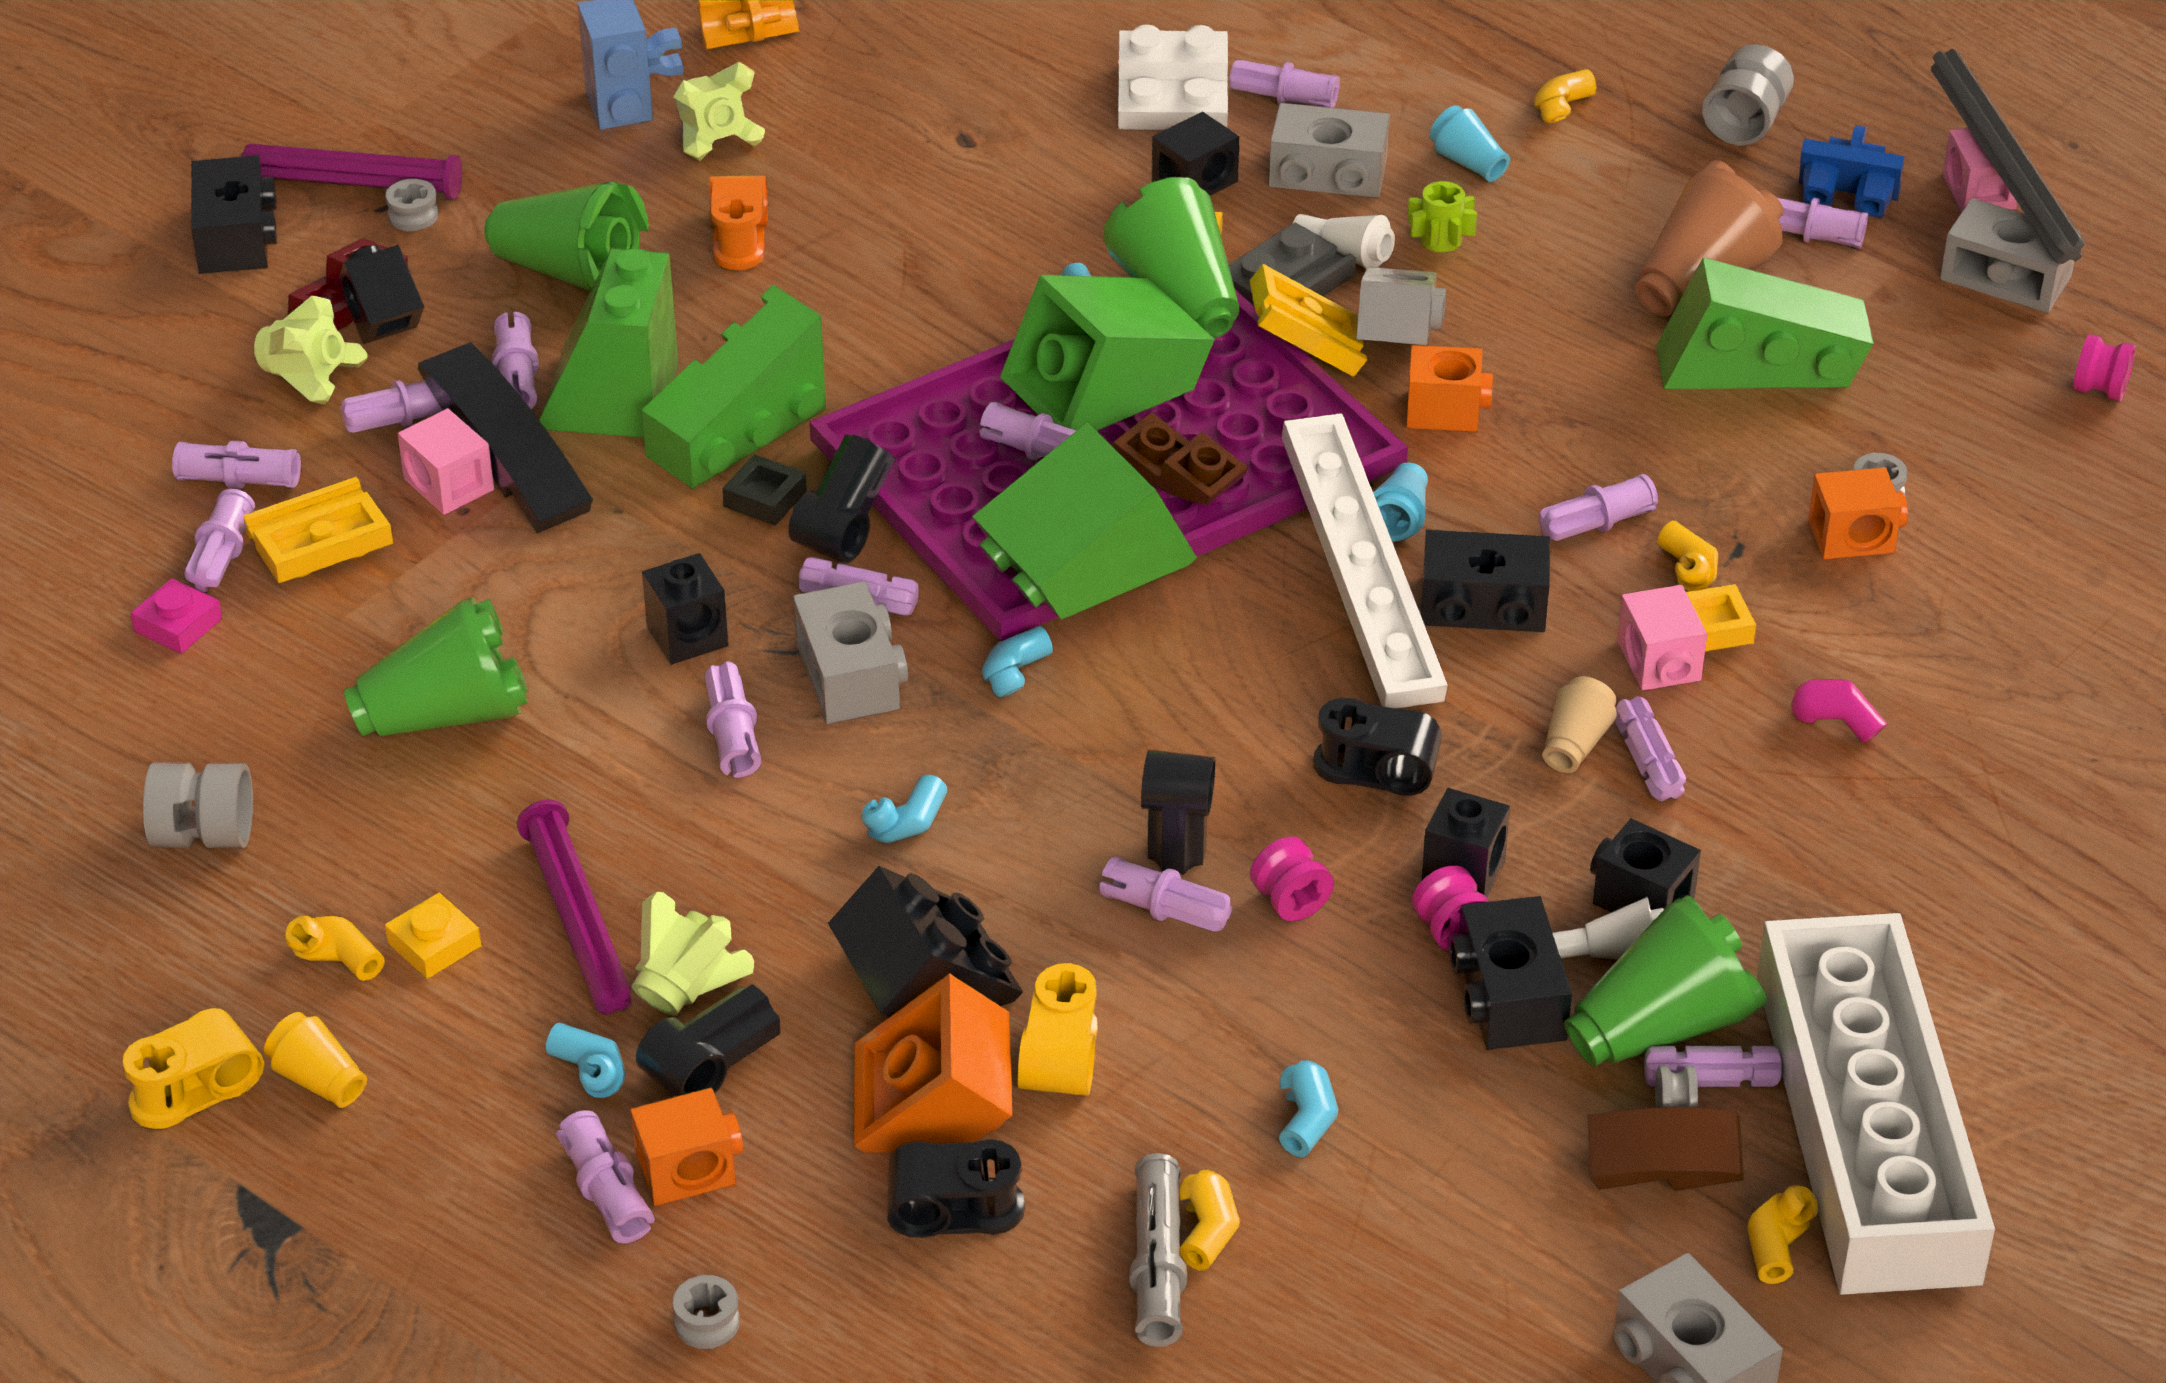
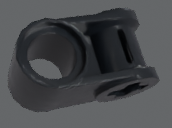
M1352 698L1330 700L1322 706L1318 716V727L1323 733L1322 744L1314 752L1313 766L1317 774L1323 779L1335 784H1353L1386 790L1404 796L1422 793L1430 786L1442 738L1441 728L1431 716L1417 710H1400L1372 705ZM1347 717L1352 718L1351 730H1345ZM1338 752H1345L1343 765L1340 766L1337 763Z
M991 1139L978 1142L940 1144L912 1142L896 1148L890 1155L888 1170L887 1220L890 1227L902 1235L915 1238H925L941 1234L983 1233L995 1235L1013 1229L1023 1219L1025 1212L1023 1192L1016 1185L1020 1180L1022 1172L1019 1153L1013 1146L1003 1141ZM989 1159L994 1161L996 1178H989L987 1164ZM990 1196L994 1197V1215H990L988 1212L987 1197Z

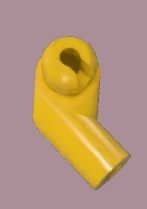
M1584 69L1548 80L1536 93L1533 100L1535 109L1541 111L1542 120L1548 124L1564 120L1571 111L1567 102L1595 95V78L1589 69Z
M1677 521L1667 523L1658 535L1657 544L1679 560L1675 565L1678 584L1688 591L1709 588L1717 578V549Z
M1206 1169L1199 1171L1197 1174L1188 1175L1183 1179L1179 1188L1180 1200H1191L1186 1204V1210L1196 1213L1199 1221L1181 1245L1180 1255L1186 1264L1201 1271L1208 1270L1237 1231L1240 1223L1229 1183L1220 1174Z
M1792 1185L1784 1193L1775 1194L1760 1206L1748 1221L1747 1232L1757 1276L1764 1283L1778 1284L1789 1279L1793 1274V1265L1788 1246L1808 1229L1809 1221L1816 1217L1819 1210L1815 1195L1804 1186Z

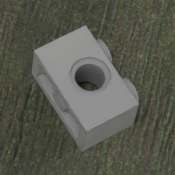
M1280 103L1270 145L1269 187L1379 198L1388 157L1390 114Z
M1971 198L1947 234L1940 280L2049 313L2072 277L2074 261L2070 259L2064 264L2056 262L2024 213Z
M1367 267L1361 280L1356 339L1427 345L1432 330L1441 331L1442 323H1444L1447 288H1436L1437 273Z
M866 581L793 595L795 642L826 724L900 709L899 683L908 681L905 654L900 644L891 646L892 630L885 604L875 605Z
M1689 1253L1682 1255L1619 1290L1613 1337L1623 1356L1629 1362L1639 1364L1657 1383L1778 1382L1783 1348Z

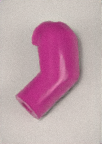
M1846 679L1809 680L1795 690L1791 703L1794 715L1805 723H1814L1816 719H1842L1862 744L1870 741L1888 725L1859 689Z

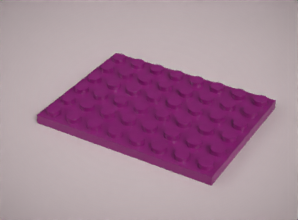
M1236 290L1239 314L1231 329L1224 335L1215 338L1194 390L1097 431L1113 446L1115 440L1152 412L1189 441L1201 432H1204L1248 466L1246 475L1209 505L1191 502L1152 486L1159 494L1197 557L1308 509L1282 440L1284 421L1343 414L1369 482L1393 472L1398 465L1407 463L1408 447L1299 347L1258 326L1257 321L1260 317L1255 312V307ZM1015 339L809 421L810 440L830 461H832L845 434H854L867 439L888 451L895 458L872 506L1000 642L1058 617L1045 602L1036 608L1029 603L1012 581V578L1017 573L1011 566L1002 573L989 560L979 546V543L987 537L972 517L1044 458L1042 456L1036 461L1029 459L1025 451L1003 443L989 441L980 436V430L984 427L980 425L981 418L986 407L991 402H997L1017 411L1038 416L1000 378Z

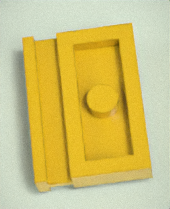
M1264 264L1260 266L1250 279L1255 312L1260 317L1257 321L1258 326L1354 377L1367 361V356L1360 352L1364 347L1363 340L1356 339L1357 315Z
M357 477L243 515L247 537L254 540L257 552L278 583L304 577L319 569L351 558L364 556L371 551L393 544L390 523L368 492L362 491Z

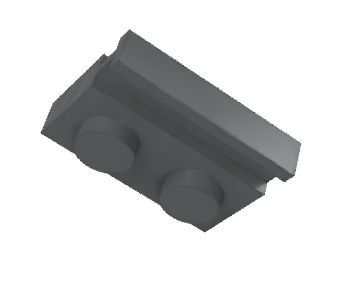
M1294 222L1230 263L1229 269L1235 290L1254 306L1250 279L1262 264L1324 296L1355 276L1356 257L1352 254H1348L1345 257L1339 255L1336 245Z

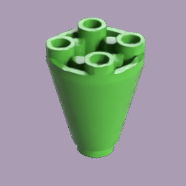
M474 597L460 601L356 678L357 685L343 690L352 718L363 737L377 732L379 736L507 719L521 714L520 706L528 703L526 696L528 688L515 657L503 660L498 646L503 645L501 635L504 634V631L490 599L477 603Z
M1687 895L1669 904L1579 1001L1574 1007L1575 1014L1564 1021V1026L1578 1053L1590 1066L1596 1067L1604 1061L1614 1064L1645 1054L1647 1048L1651 1046H1670L1741 1023L1767 1004V996L1753 974L1743 969L1735 952L1742 948V943L1732 924L1722 914H1717L1709 919L1698 903Z

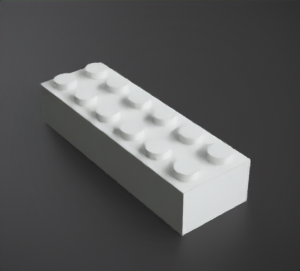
M1901 914L1765 921L1756 978L1767 996V1004L1764 1005L1774 1046L1780 1050L1782 1077L1812 1191L1818 1201V1214L1839 1294L1983 1286L1995 1227Z

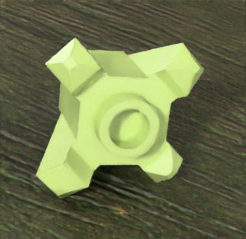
M737 62L710 77L703 76L687 81L683 79L673 98L676 99L679 117L683 121L684 153L700 162L712 150L714 140L736 135L754 147L762 141L765 129L744 116L741 101L742 93L751 88L755 71Z
M316 296L309 297L283 320H276L271 326L263 327L258 332L254 343L256 361L264 371L282 376L309 401L323 405L328 402L335 388L329 381V375L337 366L360 368L367 360L368 353L359 343L344 342L342 335L337 331L333 323L334 315L330 300Z
M654 892L642 902L641 959L635 967L639 975L631 987L642 1000L655 1009L668 1015L677 1016L682 1007L693 1004L698 995L753 974L754 960L752 955L745 949L731 953L726 951L725 947L732 939L730 921L725 917L711 915L708 918L696 911H689L684 917L675 911V901L664 892Z

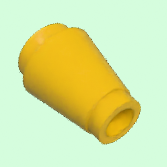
M302 1012L292 1013L275 1026L266 1040L264 1053L271 1059V1068L274 1072L327 1101L333 1102L339 1108H345L353 1103L361 1095L367 1084V1076L359 1070L356 1063L319 1017H307Z

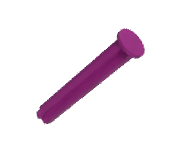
M248 144L245 146L243 153H241V157L259 155L263 177H273V179L389 188L394 183L405 179H421L431 183L436 193H444L446 198L450 200H455L458 197L462 184V163L458 155H450L447 160L262 144Z
M556 800L535 802L520 813L517 819L519 834L523 839L532 844L596 1010L604 1015H610L616 1010L625 1011L632 1001L629 995L631 988L566 829L569 823L568 811L561 802Z

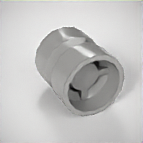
M1759 44L1744 45L1732 53L1703 101L1702 114L1705 124L1715 136L1726 143L1738 146L1752 145L1764 138L1777 117L1780 108L1793 89L1794 75L1790 64L1783 55L1770 47Z
M154 762L150 764L144 785L143 820L147 842L151 847L188 848L196 838H201L207 848L243 849L247 846L253 819V786L250 769L246 763H209L201 773L196 772L193 765L187 762Z

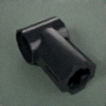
M845 434L817 491L805 493L794 507L788 527L791 540L843 563L852 562L860 554L866 543L870 529L868 512L895 458L888 451L867 439L854 434Z
M1158 750L1147 751L1142 778L1141 808L1148 810V859L1155 861L1160 866L1161 872L1170 868L1184 875L1192 867L1203 865L1206 853L1207 817L1211 810L1214 791L1215 757Z
M753 984L746 988L740 987L685 1024L677 1018H666L657 1022L641 1039L636 1050L635 1060L639 1068L674 1097L712 1088L715 1094L722 1086L728 1068L781 1034L780 1017L773 1010L768 996Z

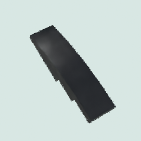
M472 342L418 363L417 369L441 409L445 410L448 408L489 444L494 480L505 497L514 495L536 533H540L590 511L593 499L563 452L531 408L501 372Z

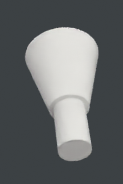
M1298 214L1294 219V222L1336 245L1337 253L1344 257L1348 254L1355 256L1356 264L1365 269L1367 267L1378 268L1389 259L1394 249V232L1391 229L1389 220L1384 215L1341 217L1325 220Z
M1646 897L1586 923L1585 928L1554 932L1553 936L1560 957L1562 959L1590 954V957L1618 960L1664 909L1650 910L1649 900Z

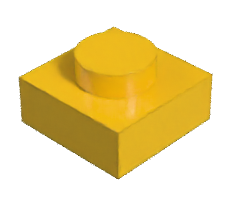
M1736 584L1686 592L1707 632L1705 651L1754 644L1756 623Z
M440 892L385 924L387 943L426 979L481 947L479 927Z

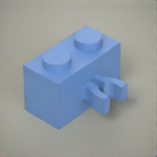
M590 0L577 3L585 90L599 129L652 121L653 113L649 74L658 73L664 76L684 74L683 63L678 53L667 56L662 55L667 50L682 48L681 37L677 28L660 30L651 37L646 38V29L634 0Z

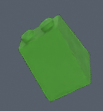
M642 249L610 250L563 346L539 419L546 430L644 438L642 409L675 378L679 365L670 253L648 252Z
M1040 275L1000 378L1038 415L1041 413L1048 414L1052 417L1053 423L1076 431L1088 422L1098 431L1194 390L1215 339L1149 278Z
M1088 422L972 516L987 537L979 543V546L989 560L1002 573L1011 566L1017 573L1012 578V581L1029 603L1036 608L1045 602L1061 620L1182 569L1197 559V556L1157 491Z

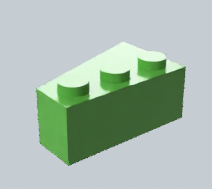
M1703 257L1657 342L1656 348L1663 389L1841 388L1850 386L1874 343L1864 300Z
M774 284L760 296L765 305L743 326L733 322L721 334L726 343L703 365L694 359L642 409L646 457L692 489L826 409L821 315Z

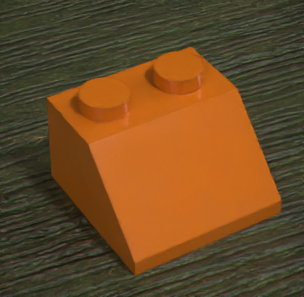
M951 974L945 976L854 1044V1147L863 1153L893 1152L896 1148L912 1142H929L933 1144L976 1142L989 1132L999 1129L1006 1120L1012 1117L1010 1012Z

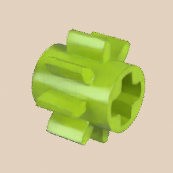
M1439 181L1427 185L1423 190L1422 199L1409 198L1407 222L1410 223L1411 238L1420 237L1421 244L1435 252H1449L1457 249L1462 243V235L1475 236L1477 212L1474 211V196L1465 197L1463 188L1452 182Z

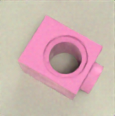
M1970 129L1950 130L1942 175L1961 212H1963L1971 198L2007 209H2017V201Z
M448 408L397 433L404 480L443 515L494 490L489 444Z
M1677 585L1623 594L1617 642L1641 691L1701 681L1707 632L1683 586Z

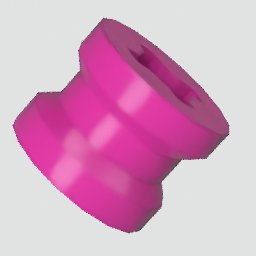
M2088 334L2079 357L2073 390L2087 393L2095 389L2103 391L2108 399L2121 402L2132 371L2136 345L2123 342L2118 346L2105 344L2100 336Z
M1295 836L1283 837L1269 844L1255 858L1250 869V879L1261 894L1268 897L1271 896L1272 907L1282 919L1287 921H1300L1314 914L1327 902L1334 889V879L1331 873L1323 864L1313 861V854L1302 839Z
M1446 866L1435 870L1417 885L1412 895V906L1422 921L1430 924V932L1439 947L1449 951L1450 934L1459 933L1461 905L1490 902L1485 895L1476 892L1477 884L1467 869L1461 866Z

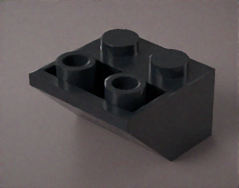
M878 866L828 922L879 1012L888 1017L895 1014L948 974L961 980L999 1006L1015 1002L1023 993L1008 968L1012 963L1009 955L1000 945L989 938L981 925V922L984 920L981 910L966 896L957 892L949 896L937 891L916 874L909 873L905 877Z

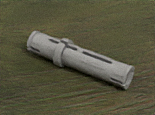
M1154 1153L1143 1156L1135 1165L1137 1258L1133 1260L1129 1270L1130 1286L1137 1294L1135 1332L1138 1333V1339L1141 1342L1150 1346L1161 1347L1175 1343L1183 1333L1180 1293L1184 1291L1187 1285V1266L1182 1258H1180V1167H1178L1177 1160L1170 1155Z

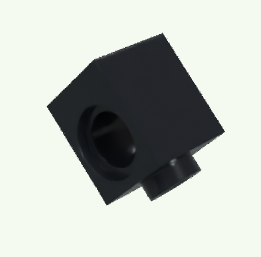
M1203 111L1152 136V182L1170 177L1190 178L1196 181L1199 187L1205 190L1209 196L1238 182L1239 136Z
M371 245L361 248L348 256L347 261L343 263L338 285L363 344L416 328L419 324L424 304L399 245L382 250L378 245Z
M700 553L642 571L647 628L671 665L729 646L725 591Z
M1447 788L1425 830L1421 881L1437 869L1446 866H1461L1467 869L1477 884L1476 892L1488 897L1505 863L1510 805Z
M1630 818L1613 839L1608 837L1603 839L1593 855L1590 865V872L1596 875L1593 904L1609 912H1614L1648 897L1650 910L1665 909L1669 904L1687 895L1694 898L1701 850Z

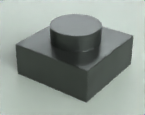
M754 454L722 488L723 506L776 526L806 493V472Z

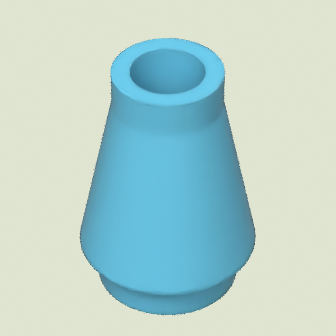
M1458 105L1451 106L1438 116L1431 127L1430 140L1435 143V151L1438 154L1476 172L1488 182L1497 180L1507 170L1511 161L1510 156L1501 149L1472 109H1462Z
M1407 462L1398 465L1393 474L1373 492L1391 541H1401L1415 535L1421 530L1425 522L1428 476L1425 470L1415 463Z

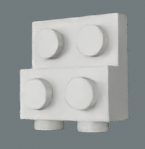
M1140 25L1133 31L1119 30L1118 129L1166 130L1202 111L1227 127L1228 31H1213L1205 25H1196L1187 31H1160L1152 25Z

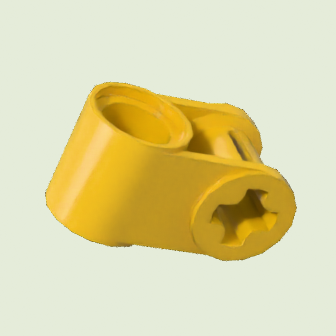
M1072 963L1056 964L1046 968L1039 974L1035 982L1028 1025L1023 1030L1018 1061V1088L1020 1090L1089 1096L1094 1071L1097 1037V1018L1094 1015L1097 992L1095 978L1084 967Z
M217 1008L200 1011L187 1021L156 1035L139 1039L128 1047L122 1061L126 1078L133 1084V1091L130 1093L128 1101L132 1119L140 1126L150 1129H165L175 1126L187 1117L219 1102L238 1097L250 1090L261 1077L265 1063L262 1054L231 1016L224 1010ZM145 1058L149 1059V1068H144ZM171 1096V1106L167 1107L166 1097Z

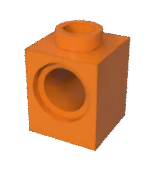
M1411 345L1406 428L1478 432L1479 408L1491 409L1493 373H1482V349Z
M1886 467L1814 474L1808 522L1823 560L1895 553L1898 530L1906 526L1908 510L1904 493L1895 490Z
M712 1088L630 1109L635 1157L654 1207L736 1185L734 1155L744 1152L742 1135L735 1114L733 1112L722 1114Z

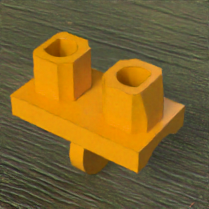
M696 0L703 46L706 49L748 41L757 42L768 37L799 32L794 0Z

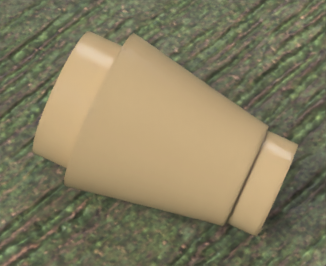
M1580 676L1573 678L1568 685L1558 690L1545 748L1542 753L1544 761L1551 768L1563 773L1577 771L1580 763L1584 761L1616 720V696L1606 684L1591 677Z

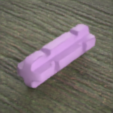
M815 557L807 558L799 572V589L803 593L866 581L875 605L885 604L888 613L902 616L911 615L918 602V584L911 579L893 576L892 581L886 580L887 574L841 563L835 569L831 568V561Z
M1639 696L1630 701L1622 699L1616 705L1618 713L1615 723L1620 733L1626 738L1624 741L1641 775L1647 779L1645 783L1654 799L1661 802L1670 797L1678 799L1685 791L1683 784L1686 782V776L1680 764L1674 760L1676 756L1659 723L1653 718L1655 715L1646 699Z
M1651 1046L1647 1048L1644 1056V1076L1646 1083L1651 1087H1655L1656 1072L1659 1065H1668L1669 1070L1673 1073L1682 1072L1685 1065L1694 1066L1698 1087H1740V1083L1743 1081H1749L1751 1087H1774L1779 1083L1782 1075L1781 1054L1779 1048L1775 1046H1751V1051L1742 1052L1741 1046H1685V1051L1676 1052L1675 1046Z

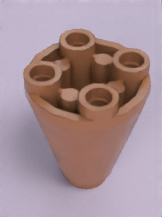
M1711 161L1704 169L1696 171L1686 184L1639 274L1640 280L1635 285V292L1640 302L1649 311L1658 316H1670L1675 311L1703 257L1753 270L1769 261L1783 243L1782 227L1778 220L1784 213L1781 202L1769 191L1756 190L1743 178L1737 176L1733 169L1722 161Z

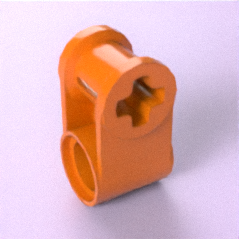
M710 176L711 226H714L713 257L715 263L722 268L735 271L756 267L764 258L765 226L768 225L767 176Z

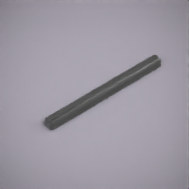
M1950 49L1946 53L1939 50L1932 58L1935 62L1931 67L1932 73L2056 262L2064 264L2070 259L2074 262L2078 261L2083 256L2081 249L2085 245V241L1960 53L1955 49Z

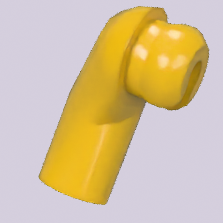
M304 915L298 916L289 922L284 933L286 944L299 958L306 961L343 962L362 981L376 977L385 963L384 956L351 922L342 917L324 916L311 918Z

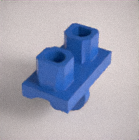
M1860 125L1854 126L1851 140L1830 137L1828 143L1804 138L1799 172V184H1803V203L1811 205L1812 199L1817 198L1819 199V204L1831 206L1836 190L1856 194L1854 210L1868 213V216L1881 218L1890 201H1898L1905 156L1885 153L1886 146L1865 143L1867 127Z

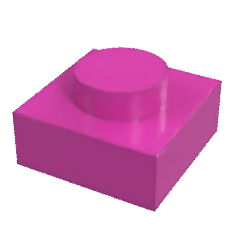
M173 578L130 613L134 632L180 654L223 619L218 599Z

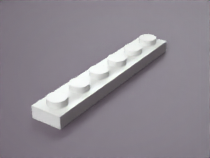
M1343 414L1284 421L1282 431L1284 446L1381 705L1397 709L1444 702L1448 686Z

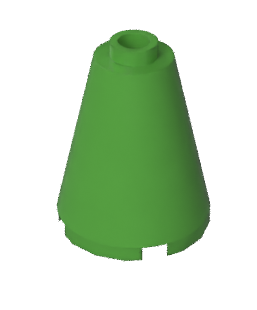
M1170 177L1145 185L1139 189L1143 196L1141 199L1128 208L1124 201H1122L1113 210L1104 225L1103 242L1108 249L1110 257L1130 277L1149 278L1214 339L1224 335L1231 329L1239 314V303L1210 196L1199 187L1196 181L1190 178Z
M605 182L500 202L487 217L484 227L485 239L493 254L498 258L589 292L610 250L639 249L640 231H649L648 216L642 198L634 187L617 182Z

